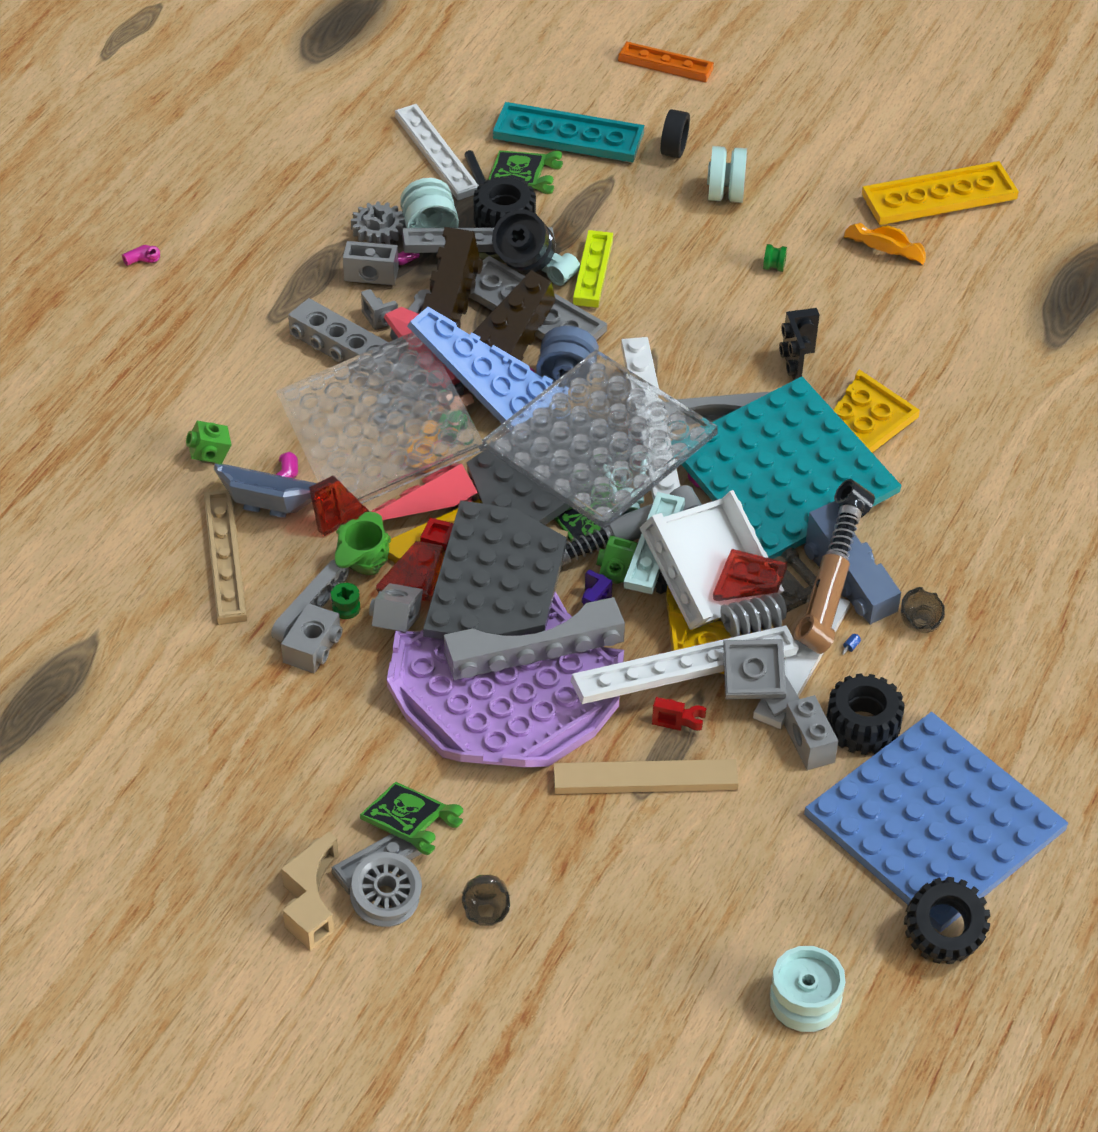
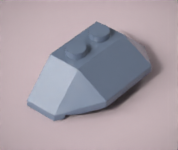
M227 464L214 465V471L234 502L244 504L243 509L260 512V508L270 510V515L286 517L287 513L298 512L328 490V485Z

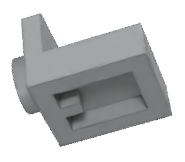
M371 289L361 292L362 312L374 330L389 326L384 316L386 313L398 308L396 301L383 304L382 300L379 297L376 298Z

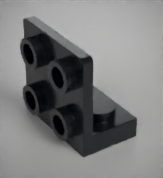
M817 308L786 312L785 323L781 325L783 342L779 343V351L781 357L786 359L787 374L792 376L793 380L802 376L805 354L815 353L820 316Z

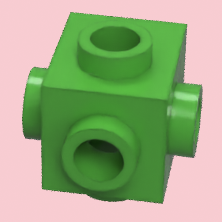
M196 421L192 431H189L186 436V446L189 447L191 459L222 464L232 446L228 426Z
M610 535L606 549H600L596 565L601 566L599 574L612 580V583H624L638 543Z

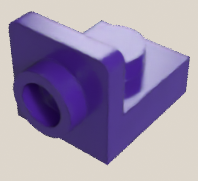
M588 570L585 573V593L582 597L583 606L589 602L612 598V580L602 574Z

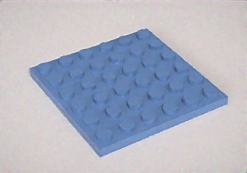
M930 712L807 805L804 811L806 817L907 905L927 882L930 884L933 879L941 878V881H944L947 877H954V882H959L961 879L968 882L966 887L972 889L975 886L979 890L976 895L979 898L985 897L1061 835L1068 826V822L933 712ZM945 904L933 906L929 913L932 926L940 933L961 916L955 908Z

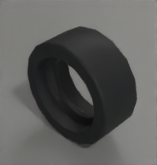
M673 109L668 111L661 136L660 151L662 155L681 158L683 155L690 126V114L688 112Z

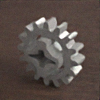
M377 201L376 205L367 203V208L358 207V212H353V219H351L353 236H358L359 242L367 240V243L376 242L381 244L385 242L390 245V240L398 241V235H402L403 228H406L402 211H398V206L390 208V203L388 202L385 205H380V202Z

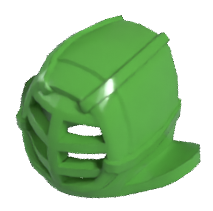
M365 512L357 520L352 519L339 526L336 531L338 542L335 551V564L337 567L342 569L349 567L365 575L377 574L380 568L387 562L389 543L391 542V537L383 528L382 516L375 512Z

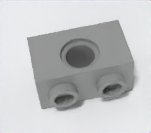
M347 241L343 254L344 281L395 285L399 269L398 245Z
M389 583L382 591H379L375 599L371 600L369 615L373 616L372 626L407 632L420 617L423 589Z
M307 603L281 643L283 663L315 674L320 664H324L327 661L332 645L338 643L341 638L343 629L340 626L339 613Z
M815 695L787 702L784 726L805 768L810 770L835 763L838 739Z

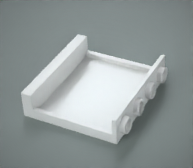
M734 490L729 491L722 499L663 517L662 513L653 515L640 527L690 630L721 620L720 611L723 604L739 603L745 599L750 601L754 597L760 598L763 595L771 596L775 592L779 594L784 592L781 581L776 575L767 553L763 550L755 530L750 524Z

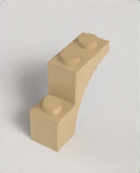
M327 832L321 838L313 840L307 849L298 856L290 858L284 867L281 868L283 886L296 897L289 901L285 909H283L285 928L310 951L334 932L333 914L326 908L318 893L324 873L339 857L337 838L330 832Z

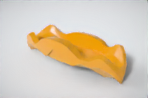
M862 223L850 225L844 232V238H850L855 242H863L870 248L888 254L901 255L910 261L920 262L922 265L925 262L926 253L923 244H912L909 242L906 234L900 229L891 226H881L871 230Z

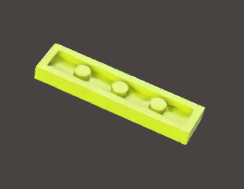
M588 230L573 296L574 305L599 307L613 243V233Z

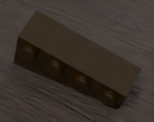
M444 227L442 236L445 237V246L438 249L436 256L438 258V271H432L430 278L431 294L426 293L421 312L430 307L455 322L457 327L460 328V319L462 314L465 315L467 312L468 298L470 294L474 293L475 279L477 274H480L482 271L483 260L479 257L474 231Z
M531 270L473 333L479 336V340L490 347L494 345L522 361L526 348L535 339V332L539 326H542L556 301L552 282Z

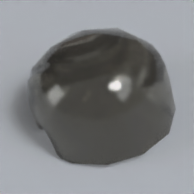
M916 587L907 591L903 597L901 617L904 624L911 630L919 633H929L938 629L943 622L945 606L940 598H938L937 593H930L925 591L923 587Z
M491 874L478 875L467 881L462 891V904L466 917L480 926H493L503 921L510 909V894L504 881Z

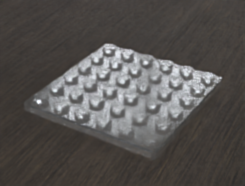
M413 332L276 391L318 484L328 485V490L323 495L333 516L486 450L442 362Z
M596 349L482 439L483 447L605 529L718 434V426Z

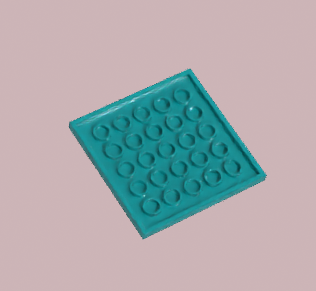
M803 376L671 443L674 457L712 501L722 499L729 491L734 490L770 562L806 543L809 512L835 501L836 490L845 480L852 479L873 493L875 496L873 506L898 494L902 486Z

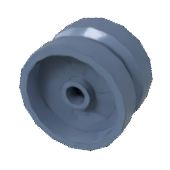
M560 326L551 329L542 339L536 374L541 377L545 375L553 380L552 383L562 389L568 388L574 393L582 392L594 380L595 365L599 355V345L596 339L589 332L574 326Z

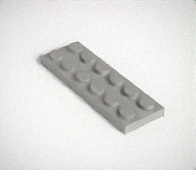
M488 256L483 260L482 271L480 274H477L475 279L474 293L470 294L469 297L493 311L525 276ZM554 293L556 301L542 326L538 327L534 335L542 340L545 334L555 327L574 326L589 332L597 340L607 332V323Z

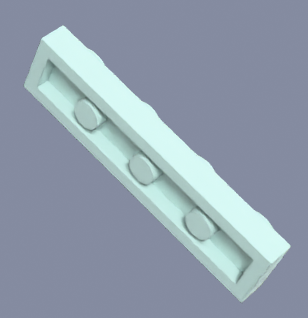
M657 492L647 520L659 513H662L663 517L683 511L685 498ZM641 534L624 579V588L652 594L661 570L643 534Z

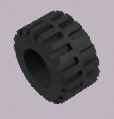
M504 176V178L494 177L493 180L488 179L484 181V184H480L474 192L475 226L478 228H495L497 222L505 214L514 210H529L536 214V194L532 186H528L527 182L519 181V178L515 177L509 178V176Z
M861 673L856 674L854 678L847 676L844 678V682L839 681L835 684V689H832L830 692L826 718L838 739V746L841 748L846 746L849 748L848 751L852 753L860 751L861 755H868V752L871 751L873 754H876L881 748L883 749L898 737L905 704L902 701L903 696L901 692H896L897 687L893 683L887 684V679L883 677L880 679L875 678L874 674L863 676ZM855 712H868L875 716H862Z
M947 877L944 881H941V878L933 879L930 884L927 882L923 885L906 908L907 915L904 917V925H907L905 934L907 938L911 937L913 940L911 943L913 949L919 948L922 951L920 956L925 959L930 956L933 958L934 963L940 964L942 961H946V964H954L956 960L962 961L973 954L984 942L985 935L990 929V923H987V920L990 918V910H985L984 906L987 901L984 896L979 898L976 895L979 890L975 886L972 889L966 887L967 881L961 879L959 882H954V877ZM945 904L955 908L961 914L964 921L963 933L957 937H946L939 934L933 928L929 918V913L933 906Z

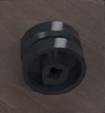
M514 210L505 214L497 222L493 230L492 244L495 252L511 269L520 274H528L531 270L534 272L542 270L550 263L555 253L556 242L553 233L537 214L529 210Z

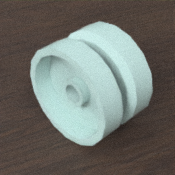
M712 146L711 162L708 164L707 185H709L708 201H721L723 199L724 186H728L729 201L743 203L747 148H734L732 150L731 163H726V148Z
M798 946L787 950L779 957L773 969L770 988V1007L776 1018L788 1028L800 1032H816L828 1027L839 1014L846 983L845 972L839 960L827 950L815 946Z

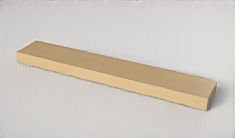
M227 490L204 492L218 625L247 621L233 499Z
M736 759L554 763L555 794L738 790Z

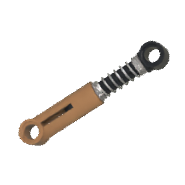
M852 479L845 480L836 490L834 500L839 504V517L836 519L837 524L834 526L833 537L830 539L831 544L828 546L829 550L822 556L805 616L799 620L794 629V638L817 654L826 652L835 639V630L832 629V624L850 566L848 551L852 549L850 547V544H853L851 538L855 537L853 531L857 530L856 524H859L860 518L870 511L875 501L873 493Z

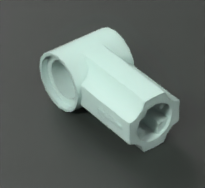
M554 253L550 263L542 271L547 273L549 279L555 285L562 286L579 271L580 263L570 253H565L562 256Z

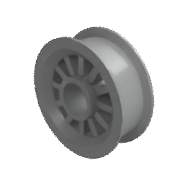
M379 852L366 857L358 864L352 876L350 900L355 912L363 920L375 926L391 927L405 922L413 915L419 903L422 889L419 871L409 859L397 853ZM380 886H389L393 891L384 893L378 888Z

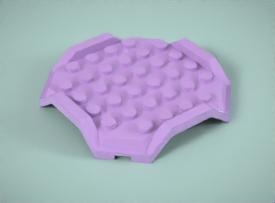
M556 591L546 630L552 629L572 617L567 613ZM423 630L420 632L395 631L393 654L387 675V688L406 721L443 758L459 762L515 767H549L595 737L619 707L620 696L581 704L571 683L572 674L622 663L624 661V650L603 646L586 652H577L555 659H546L528 665L510 667L498 672L493 671L475 675L471 678L453 680L444 654V640L423 637Z

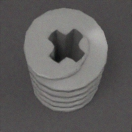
M775 592L771 596L754 597L750 601L745 599L739 603L723 604L720 613L722 623L732 638L739 636L740 633L742 635L750 634V629L754 633L761 631V628L768 630L772 626L773 628L781 627L782 620L786 618L787 609L783 597Z

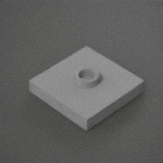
M783 639L723 640L726 699L786 698Z

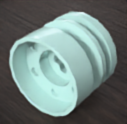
M421 178L410 183L402 192L400 205L405 218L406 228L459 227V218L454 206L452 193L448 185L442 180Z

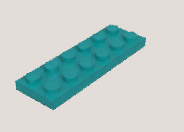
M505 102L493 129V139L634 162L644 135L645 125Z

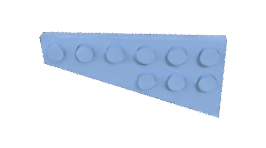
M430 307L424 309L407 325L510 433L546 409L555 411L574 393L568 388L562 389L553 384L551 378L545 375L541 377L531 371L527 364L494 345L490 347L483 343L476 334L472 332L471 334L466 333L458 328L455 322Z

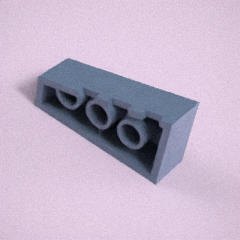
M835 501L809 512L804 550L807 557L814 560L818 566H820L822 556L829 550L830 539L833 537L834 526L837 524L836 519L839 517V504ZM855 534V537L851 538L853 540V544H850L852 549L848 551L850 566L841 595L851 602L858 615L863 616L869 624H872L898 612L901 591L881 563L875 564L872 549L868 543H861Z

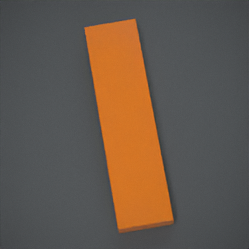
M626 41L618 54L619 62L702 82H707L714 68V62L628 41Z

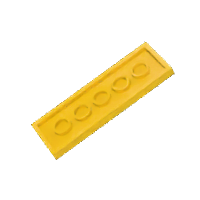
M1000 161L862 187V196L879 225L1015 200L1018 198L1019 193Z

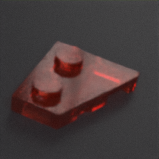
M334 476L309 487L318 532L323 536L336 531L340 525H344L352 519L357 520L363 513L369 512Z
M415 541L376 585L378 593L389 583L423 589L422 600L430 602L445 553L443 545Z
M731 549L713 592V599L715 601L778 593L787 570V564L782 561Z

